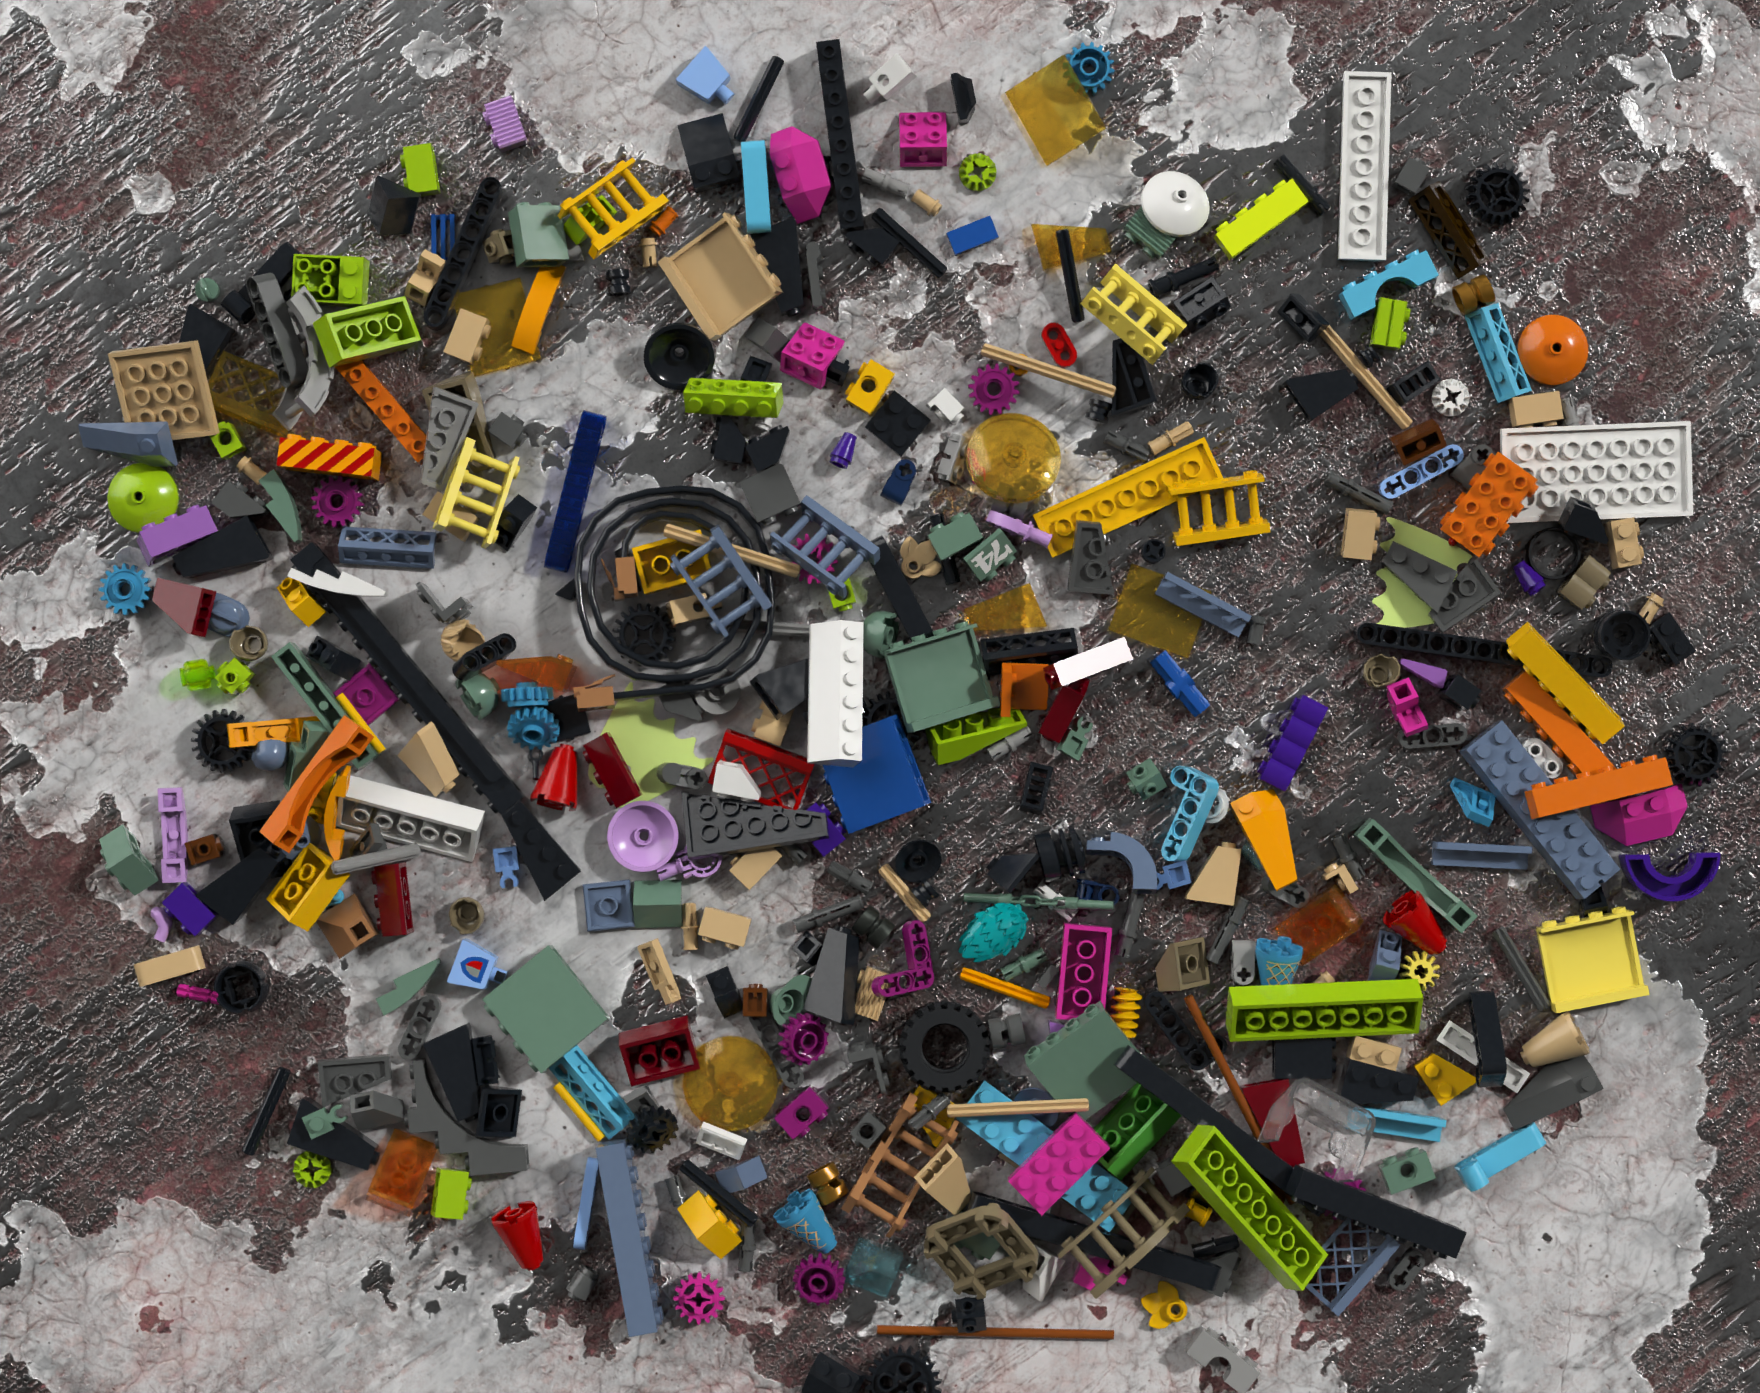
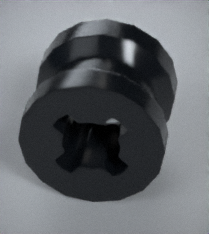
M1090 399V410L1086 412L1085 418L1107 424L1109 420L1107 415L1108 411L1112 409V404L1097 399Z
M1158 539L1148 540L1141 548L1142 558L1148 563H1157L1166 554L1165 545Z
M926 878L921 880V884L918 887L911 889V892L925 908L929 905L930 900L940 896Z

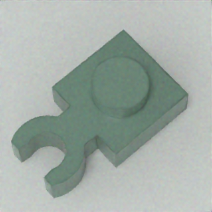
M1082 716L1074 718L1073 730H1066L1056 749L1076 761H1079L1089 741L1084 735L1090 732L1093 727V723L1086 722L1082 728Z
M342 1104L335 1105L329 1113H327L324 1107L302 1117L311 1140L335 1129L332 1122L342 1123L348 1119L347 1115L342 1118L336 1115L337 1109L343 1107Z

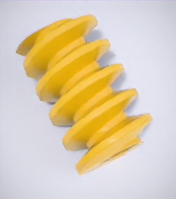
M1114 987V990L1120 994L1112 996V999L1117 1001L1118 1004L1111 1005V1009L1117 1012L1110 1016L1128 1038H1134L1136 1033L1130 1029L1137 1028L1138 1024L1132 1020L1138 1019L1140 1016L1134 1010L1141 1009V1005L1135 1001L1142 1000L1143 996L1137 993L1138 990Z

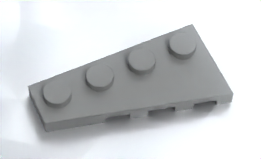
M433 386L420 482L444 491L479 404Z

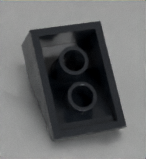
M723 113L677 125L696 194L741 182Z
M280 800L233 807L229 823L240 861L269 841L259 831L280 804ZM285 858L271 878L283 877L292 865L291 859Z
M828 1350L820 1351L807 1375L801 1393H858L867 1374Z

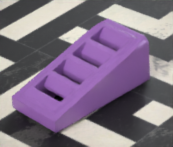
M1403 658L1398 660L1401 668L1432 686L1443 689L1448 672L1446 669Z

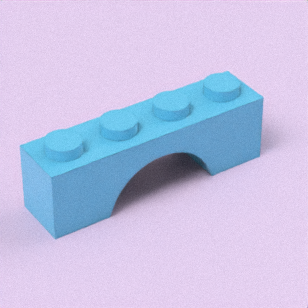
M1419 250L1413 251L1405 256L1407 260L1398 263L1397 260L1384 266L1385 271L1379 274L1373 271L1363 277L1365 281L1359 284L1353 281L1342 287L1344 291L1338 296L1350 320L1376 307L1375 297L1377 290L1386 282L1401 281L1416 289L1437 278L1439 274L1427 250L1421 253Z

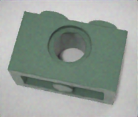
M1418 1147L1406 1150L1405 1155L1398 1158L1396 1155L1389 1156L1382 1160V1164L1378 1165L1386 1189L1391 1195L1436 1179L1426 1151L1423 1149L1419 1150ZM1404 1164L1411 1165V1172L1408 1175H1402L1400 1172Z

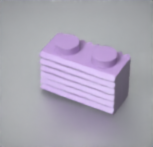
M511 95L484 104L486 111L482 113L486 125L492 126L494 133L490 134L495 148L499 147L501 152H506L528 144Z

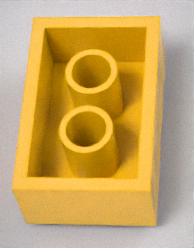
M701 529L693 531L696 533L703 534ZM667 538L632 548L644 594L650 595L688 584L682 574L677 576L671 568L670 563L673 562L671 556L675 554L681 560L699 547ZM708 553L685 568L692 580L712 567Z
M309 842L308 846L303 848L266 900L290 923L308 932L350 876V873L333 874L331 864L334 861L333 857Z

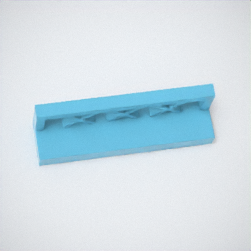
M1499 303L1480 308L1465 315L1464 317L1497 403L1532 391ZM1490 311L1493 312L1495 321L1492 319ZM1499 334L1502 336L1504 344L1501 342ZM1508 357L1511 359L1512 365H1510ZM1516 378H1517V379L1519 380V382H1520V385H1521V388H1522V389H1520V390H1519L1518 384H1517V382H1516Z
M578 1045L549 1068L609 1140L629 1124V1120L635 1118L625 1101ZM560 1063L567 1070V1074H564L558 1067ZM575 1084H578L583 1092H579ZM590 1102L595 1103L598 1110H594ZM606 1120L610 1121L615 1127L613 1131L606 1124Z
M1351 1104L1347 1107L1345 1127L1440 1142L1442 1127L1446 1128L1447 1120L1441 1117Z

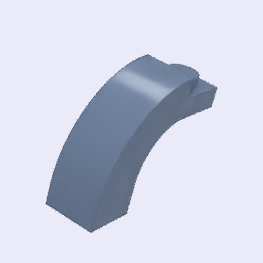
M1111 832L1110 841H1106L1102 837H1094L1091 840H1087L1086 855L1118 857L1129 866L1133 877L1132 894L1156 895V867L1151 855L1142 844L1130 836Z

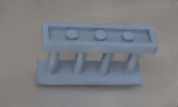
M806 495L801 501L802 516L782 537L773 531L770 534L771 547L776 553L784 554L825 584L829 592L845 598L847 596L845 581L864 561H869L875 565L880 560V548ZM809 521L816 522L820 525V529L800 551L790 544ZM832 534L838 538L839 542L818 564L807 557L827 535ZM850 547L856 552L855 558L837 577L826 571L845 548Z
M716 525L710 529L712 536L709 537V541L681 560L673 554L671 556L673 562L670 563V566L677 576L682 574L713 620L710 624L717 634L722 633L724 637H727L729 635L725 628L727 625L754 607L758 608L761 606L765 611L772 606V603L720 526ZM721 547L726 554L723 560L692 580L685 568L714 548L719 549ZM735 567L739 573L736 576L737 579L708 599H705L699 587L727 568ZM748 586L753 593L749 596L750 599L719 619L712 607L741 587L746 588Z

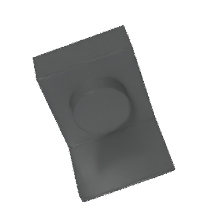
M370 823L351 847V857L387 849L379 824Z
M643 1085L623 1097L633 1114L641 1115L642 1108L649 1111L652 1105H654L656 1110L660 1107L648 1086Z

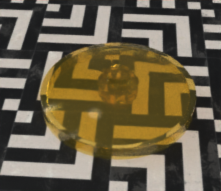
M1006 413L993 416L976 428L968 443L966 464L972 480L985 494L1003 502L1023 503L1040 497L1051 488L1060 469L1061 453L1056 438L1044 424L1023 414Z
M733 1035L714 1038L697 1049L700 1069L684 1073L683 1078L684 1095L688 1106L695 1116L702 1122L709 1123L726 1131L746 1129L759 1122L771 1109L778 1089L777 1071L768 1053L756 1042L745 1037Z

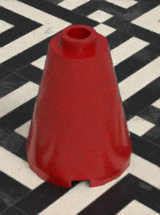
M560 744L559 747H554L531 793V802L537 799V804L540 806L561 811L563 806L569 807V811H576L577 752L573 750V746Z
M1413 890L1409 891L1392 903L1394 909L1390 913L1386 911L1383 917V923L1388 928L1430 955H1437L1444 951L1447 938L1419 891L1416 890V893Z
M525 1201L517 1203L518 1208L511 1210V1207L508 1206L492 1216L491 1222L520 1267L532 1271L541 1266L540 1263L544 1259L537 1207L534 1202Z

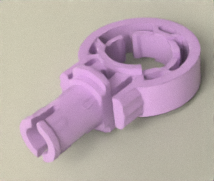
M992 510L989 511L985 521L996 528H1001V530L1010 533L1012 536L1022 537L1021 543L1029 540L1048 548L1053 534L1034 528L1032 521L1027 525L1018 518L1014 519Z
M686 845L684 850L675 853L677 858L675 861L656 869V872L659 874L660 882L677 874H683L684 879L692 876L708 878L719 870L722 856L713 857L712 865H714L716 858L718 863L712 871L705 873V871L711 869V866L709 865L706 868L695 866L686 855ZM688 861L689 865L683 867L682 863Z

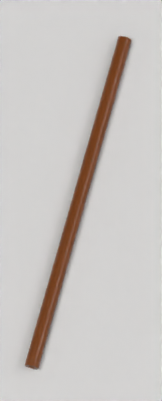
M1193 995L1186 996L1184 1000L1255 1139L1273 1152ZM1286 1194L1288 1204H1295L1296 1202L1291 1200L1292 1197Z
M877 1325V1335L1114 1340V1330L986 1327L987 1330L958 1333V1327Z

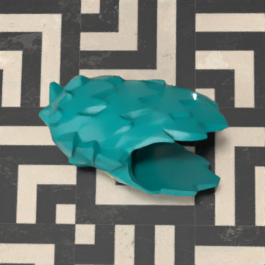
M1005 902L994 904V906L988 907L984 911L975 913V918L967 926L968 929L959 938L962 944L958 951L962 954L963 958H974L973 962L975 963L992 959L1001 954L1005 957L1023 939L1026 932V923L1029 921L1027 914L1022 911L1020 904L1013 905Z

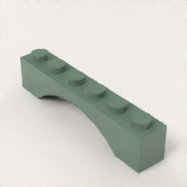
M1368 818L1353 834L1362 845L1405 885L1413 890L1414 893H1416V890L1419 891L1428 906L1456 932L1463 933L1478 917L1458 897L1412 858L1374 819Z

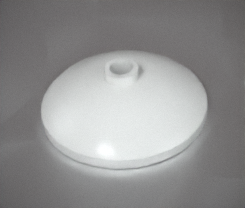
M1175 171L1156 174L1147 182L1141 195L1144 215L1152 226L1164 234L1174 237L1190 236L1199 231L1208 219L1210 206L1206 192L1196 180L1186 174Z

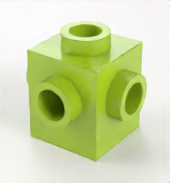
M234 657L229 663L226 661L217 669L218 675L215 679L219 682L217 686L225 694L230 692L236 695L237 693H244L250 687L249 681L256 674L241 659Z

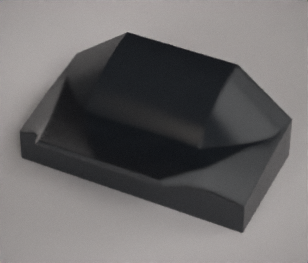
M953 73L950 76L959 125L969 123L976 104L972 79L963 77L959 73Z

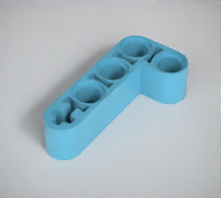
M765 140L741 142L747 233L771 232Z
M1176 766L1170 774L1171 782L1186 791L1161 849L1163 858L1171 862L1188 860L1219 790V784L1215 778L1187 766ZM1186 772V773H1187V779H1186V781L1184 782V781H1183V774ZM1206 782V790L1203 792L1202 785ZM1196 803V805H1197V810H1196V812L1194 813V812H1193V805ZM1185 825H1187L1188 829L1186 834L1183 832Z
M1532 1122L1514 1130L1462 1160L1454 1168L1465 1187L1473 1192L1487 1185L1489 1177L1543 1147L1546 1141L1535 1122Z

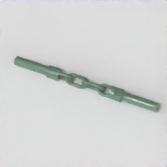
M964 893V902L997 904L1005 902L1034 908L1043 905L1066 910H1114V901L1084 900L1078 897L1047 899L1040 898L1037 895L1013 897L1011 893H1000L999 895ZM1025 898L1036 899V904H1026ZM1058 900H1064L1065 906L1057 905Z

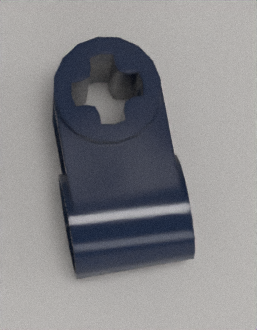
M904 459L896 464L880 494L881 497L902 506L916 475V466L912 461ZM908 464L912 473L911 475L906 474L903 477L901 476L902 471L899 468L901 466L905 467Z
M1076 879L1078 883L1076 897L1079 899L1104 901L1102 899L1103 891L1111 889L1115 892L1114 905L1118 902L1119 892L1114 886L1086 879ZM1085 886H1087L1086 895L1083 897Z

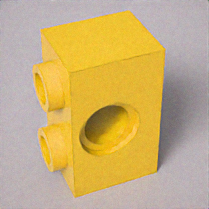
M870 359L868 364L865 362L862 364L857 372L860 377L856 384L851 382L845 392V395L848 396L846 402L871 416L895 377V373ZM865 381H872L875 384V389L872 392L863 391L862 384Z

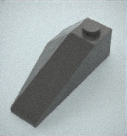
M1580 1056L1547 1064L1525 1088L1519 1091L1503 1110L1513 1129L1517 1130L1575 1104L1604 1088L1586 1057Z

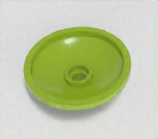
M135 463L123 468L115 475L108 489L107 502L111 515L118 524L127 530L139 533L142 531L141 528L152 522H155L156 525L165 522V517L175 514L179 503V493L174 479L166 470L161 467ZM141 492L143 494V498L140 501H137L136 494Z

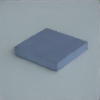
M630 879L583 884L587 932L635 927Z

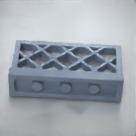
M1348 1217L1321 1246L1326 1252L1334 1251L1335 1265L1320 1266L1318 1269L1319 1283H1308L1306 1286L1310 1292L1338 1317L1401 1246L1388 1233L1384 1236L1386 1239L1380 1246H1370L1369 1232H1374L1372 1231L1373 1229H1368L1367 1225L1366 1230H1352V1219ZM1349 1224V1231H1342ZM1366 1232L1367 1247H1353L1352 1233ZM1349 1233L1350 1247L1336 1248L1335 1238L1339 1234ZM1333 1242V1248L1326 1249ZM1367 1249L1368 1260L1364 1264H1354L1353 1250ZM1370 1249H1377L1372 1255H1370ZM1351 1250L1352 1264L1337 1265L1336 1251ZM1352 1267V1278L1350 1281L1339 1282L1338 1268ZM1354 1267H1361L1355 1274ZM1335 1268L1336 1282L1322 1283L1321 1269ZM1336 1285L1337 1296L1331 1302L1323 1296L1322 1286ZM1339 1285H1345L1339 1292ZM1312 1286H1319L1320 1293Z

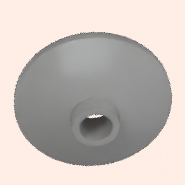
M724 669L720 673L697 679L695 684H703L730 676L732 672ZM738 680L732 684L719 687V696H714L712 690L694 693L697 704L710 714L720 715L729 712L737 705L740 699L741 688Z

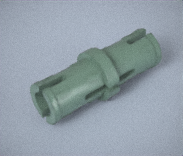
M1040 947V949L1025 957L1019 956V960L1000 968L1006 982L1024 972L1026 974L1031 972L1030 969L1049 960L1043 948Z

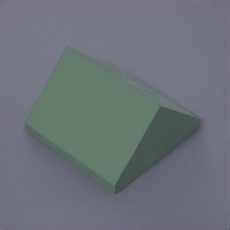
M660 880L634 881L633 913L635 928L683 926L682 880H663L661 882Z

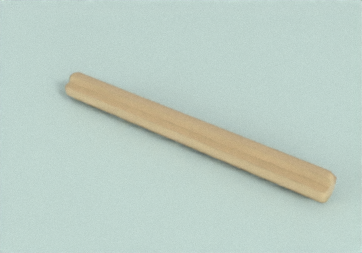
M1329 325L1319 335L1398 426L1403 430L1408 428L1413 422L1412 419Z
M987 343L983 345L981 350L982 356L1109 398H1113L1116 391L1114 385Z
M667 524L663 532L664 537L696 547H700L710 540L709 536L671 524ZM732 544L744 562L794 578L799 575L800 565ZM721 547L711 550L712 552L726 555Z
M1087 1098L947 1105L948 1117L1083 1112L1089 1110V1100Z

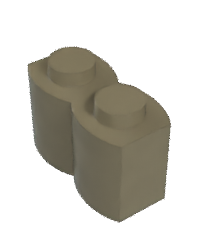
M1586 555L1556 593L1578 610H1582L1584 607L1588 609L1596 599L1594 595L1597 590L1600 589L1602 591L1609 584L1611 579L1608 577L1611 572L1593 557Z

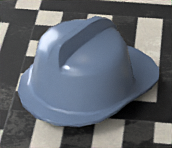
M216 593L208 629L220 635L231 637L234 630H239L249 624V612L239 601L221 593Z

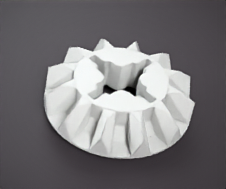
M1452 378L1438 383L1432 393L1433 406L1444 416L1452 417L1461 414L1468 407L1470 400L1468 387L1461 381ZM1448 391L1451 394L1459 392L1455 398L1456 403L1453 404L1452 401L1443 403L1448 396Z
M1219 788L1214 800L1219 802V804L1214 809H1210L1205 821L1206 823H1218L1226 818L1225 815L1230 810V799L1227 797L1225 790ZM1196 803L1194 804L1195 812H1196V810H1197V805H1196Z

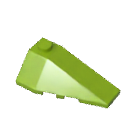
M990 708L988 712H977L926 728L925 732L930 751L936 763L941 765L961 760L1027 726V722L1020 709H1011L1010 717H1001L1000 708Z

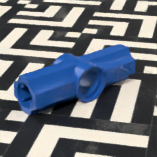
M1166 650L1150 662L1157 674L1165 681L1164 684L1176 699L1183 703L1193 717H1196L1210 706L1208 700L1196 688V684L1190 675L1177 665Z

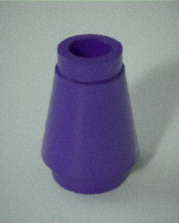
M844 432L830 454L831 464L842 469H847L848 465H851L857 439L855 435Z
M1524 560L1513 568L1524 592L1528 593L1530 597L1546 586L1543 582L1544 578Z

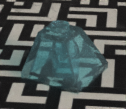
M859 1236L844 1274L845 1282L887 1298L902 1262L903 1252Z

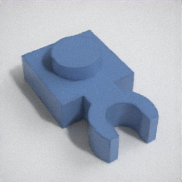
M517 846L493 849L495 872L503 873L500 879L501 888H506L505 881L507 878H511L514 887H517L519 880L513 870L520 869Z
M1186 860L1163 866L1164 874L1157 872V878L1159 879L1157 890L1161 889L1165 883L1168 884L1169 889L1193 883Z

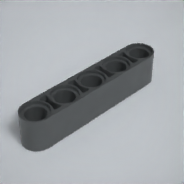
M270 272L248 277L246 281L247 292L281 385L284 388L304 384L308 373V365L275 275Z

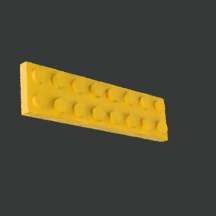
M1205 437L1032 516L1039 530L1053 534L1047 549L1051 558H1054L1073 548L1076 520L1100 522L1104 535L1177 502V495H1170L1167 486H1173V482L1187 481V483L1221 479L1223 476ZM1197 492L1186 493V497Z

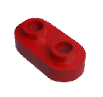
M1058 323L1047 324L1042 331V340L1054 362L1062 368L1072 366L1077 359V351L1065 329ZM1056 332L1058 335L1057 339H1050L1049 333ZM1062 352H1067L1069 354V359H1061L1060 354Z

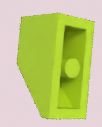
M603 195L597 197L611 216H615L617 211ZM589 203L578 208L596 231L606 224ZM570 215L564 223V231L578 245L589 237Z

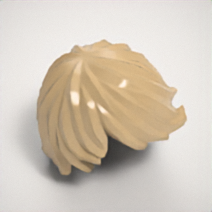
M463 619L453 621L444 628L440 644L444 653L457 662L466 652L485 642L484 636L475 628V624H470L469 620Z

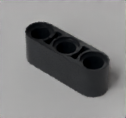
M503 633L466 652L453 665L452 672L454 676L459 680L466 681L504 661L516 649L515 639L510 634Z

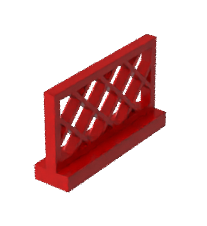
M728 728L725 731L707 783L713 785L716 766L719 760L722 758L723 761H727L723 754L727 745L735 748L739 756L729 762L735 763L741 760L751 777V773L763 768L768 781L757 786L760 788L770 783L775 796L768 799L761 796L759 800L755 801L772 807L775 805L797 810L815 764L807 763V758ZM751 755L758 757L761 766L749 771L744 758ZM773 763L780 765L783 774L771 779L766 767ZM794 772L804 774L803 783L793 787L788 775ZM785 777L790 789L778 794L773 782ZM801 788L799 794L797 795L795 790ZM792 792L796 799L794 807L785 806L780 797Z

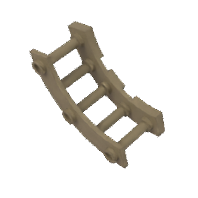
M1153 1167L1146 1172L1143 1169L1140 1170L1132 1178L1134 1183L1115 1202L1110 1200L1101 1208L1103 1213L1078 1236L1075 1238L1070 1236L1061 1244L1063 1249L1057 1256L1061 1259L1070 1252L1094 1279L1093 1283L1095 1286L1091 1289L1090 1293L1095 1299L1119 1280L1118 1278L1126 1272L1125 1267L1130 1270L1169 1233V1229L1174 1224L1177 1225L1190 1211L1185 1203L1178 1208L1175 1205L1172 1206L1149 1181L1148 1177L1155 1171ZM1140 1186L1147 1191L1165 1212L1166 1219L1164 1221L1162 1219L1159 1220L1135 1193ZM1127 1198L1152 1225L1151 1229L1153 1232L1147 1238L1141 1237L1117 1210ZM1108 1216L1116 1222L1134 1243L1135 1250L1127 1257L1124 1254L1121 1256L1097 1229V1226ZM1088 1234L1093 1237L1114 1261L1113 1265L1115 1268L1107 1275L1104 1272L1101 1273L1077 1246Z

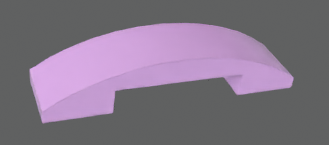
M182 787L158 788V810L161 812L163 859H161L162 883L187 882L188 853L184 843L188 842L183 789Z

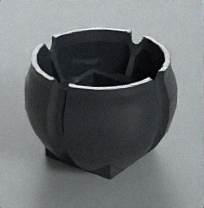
M240 960L237 961L236 965L233 963L227 964L219 971L214 981V992L218 993L217 1002L223 1009L232 1014L244 1015L247 1011H256L266 1001L269 992V984L265 982L267 977L265 972L257 964L250 961ZM250 973L256 995L238 1000L232 978Z

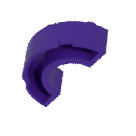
M1689 852L1688 862L1683 870L1672 876H1663L1657 872L1651 864L1649 854H1619V862L1625 878L1637 891L1653 899L1675 902L1687 900L1698 895L1712 882L1720 864V852Z

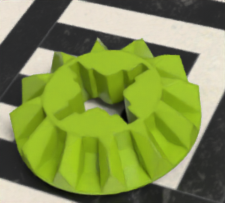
M981 153L970 154L962 160L959 168V177L963 185L973 191L985 190L993 184L996 178V166L989 156ZM973 163L979 169L986 168L982 172V181L977 175L968 176L974 171Z
M305 1151L295 1160L293 1173L297 1182L301 1183L304 1187L317 1188L327 1182L332 1168L328 1157ZM310 1159L314 1167L322 1168L314 1172V1176H311L310 1172L303 1171L309 1167Z

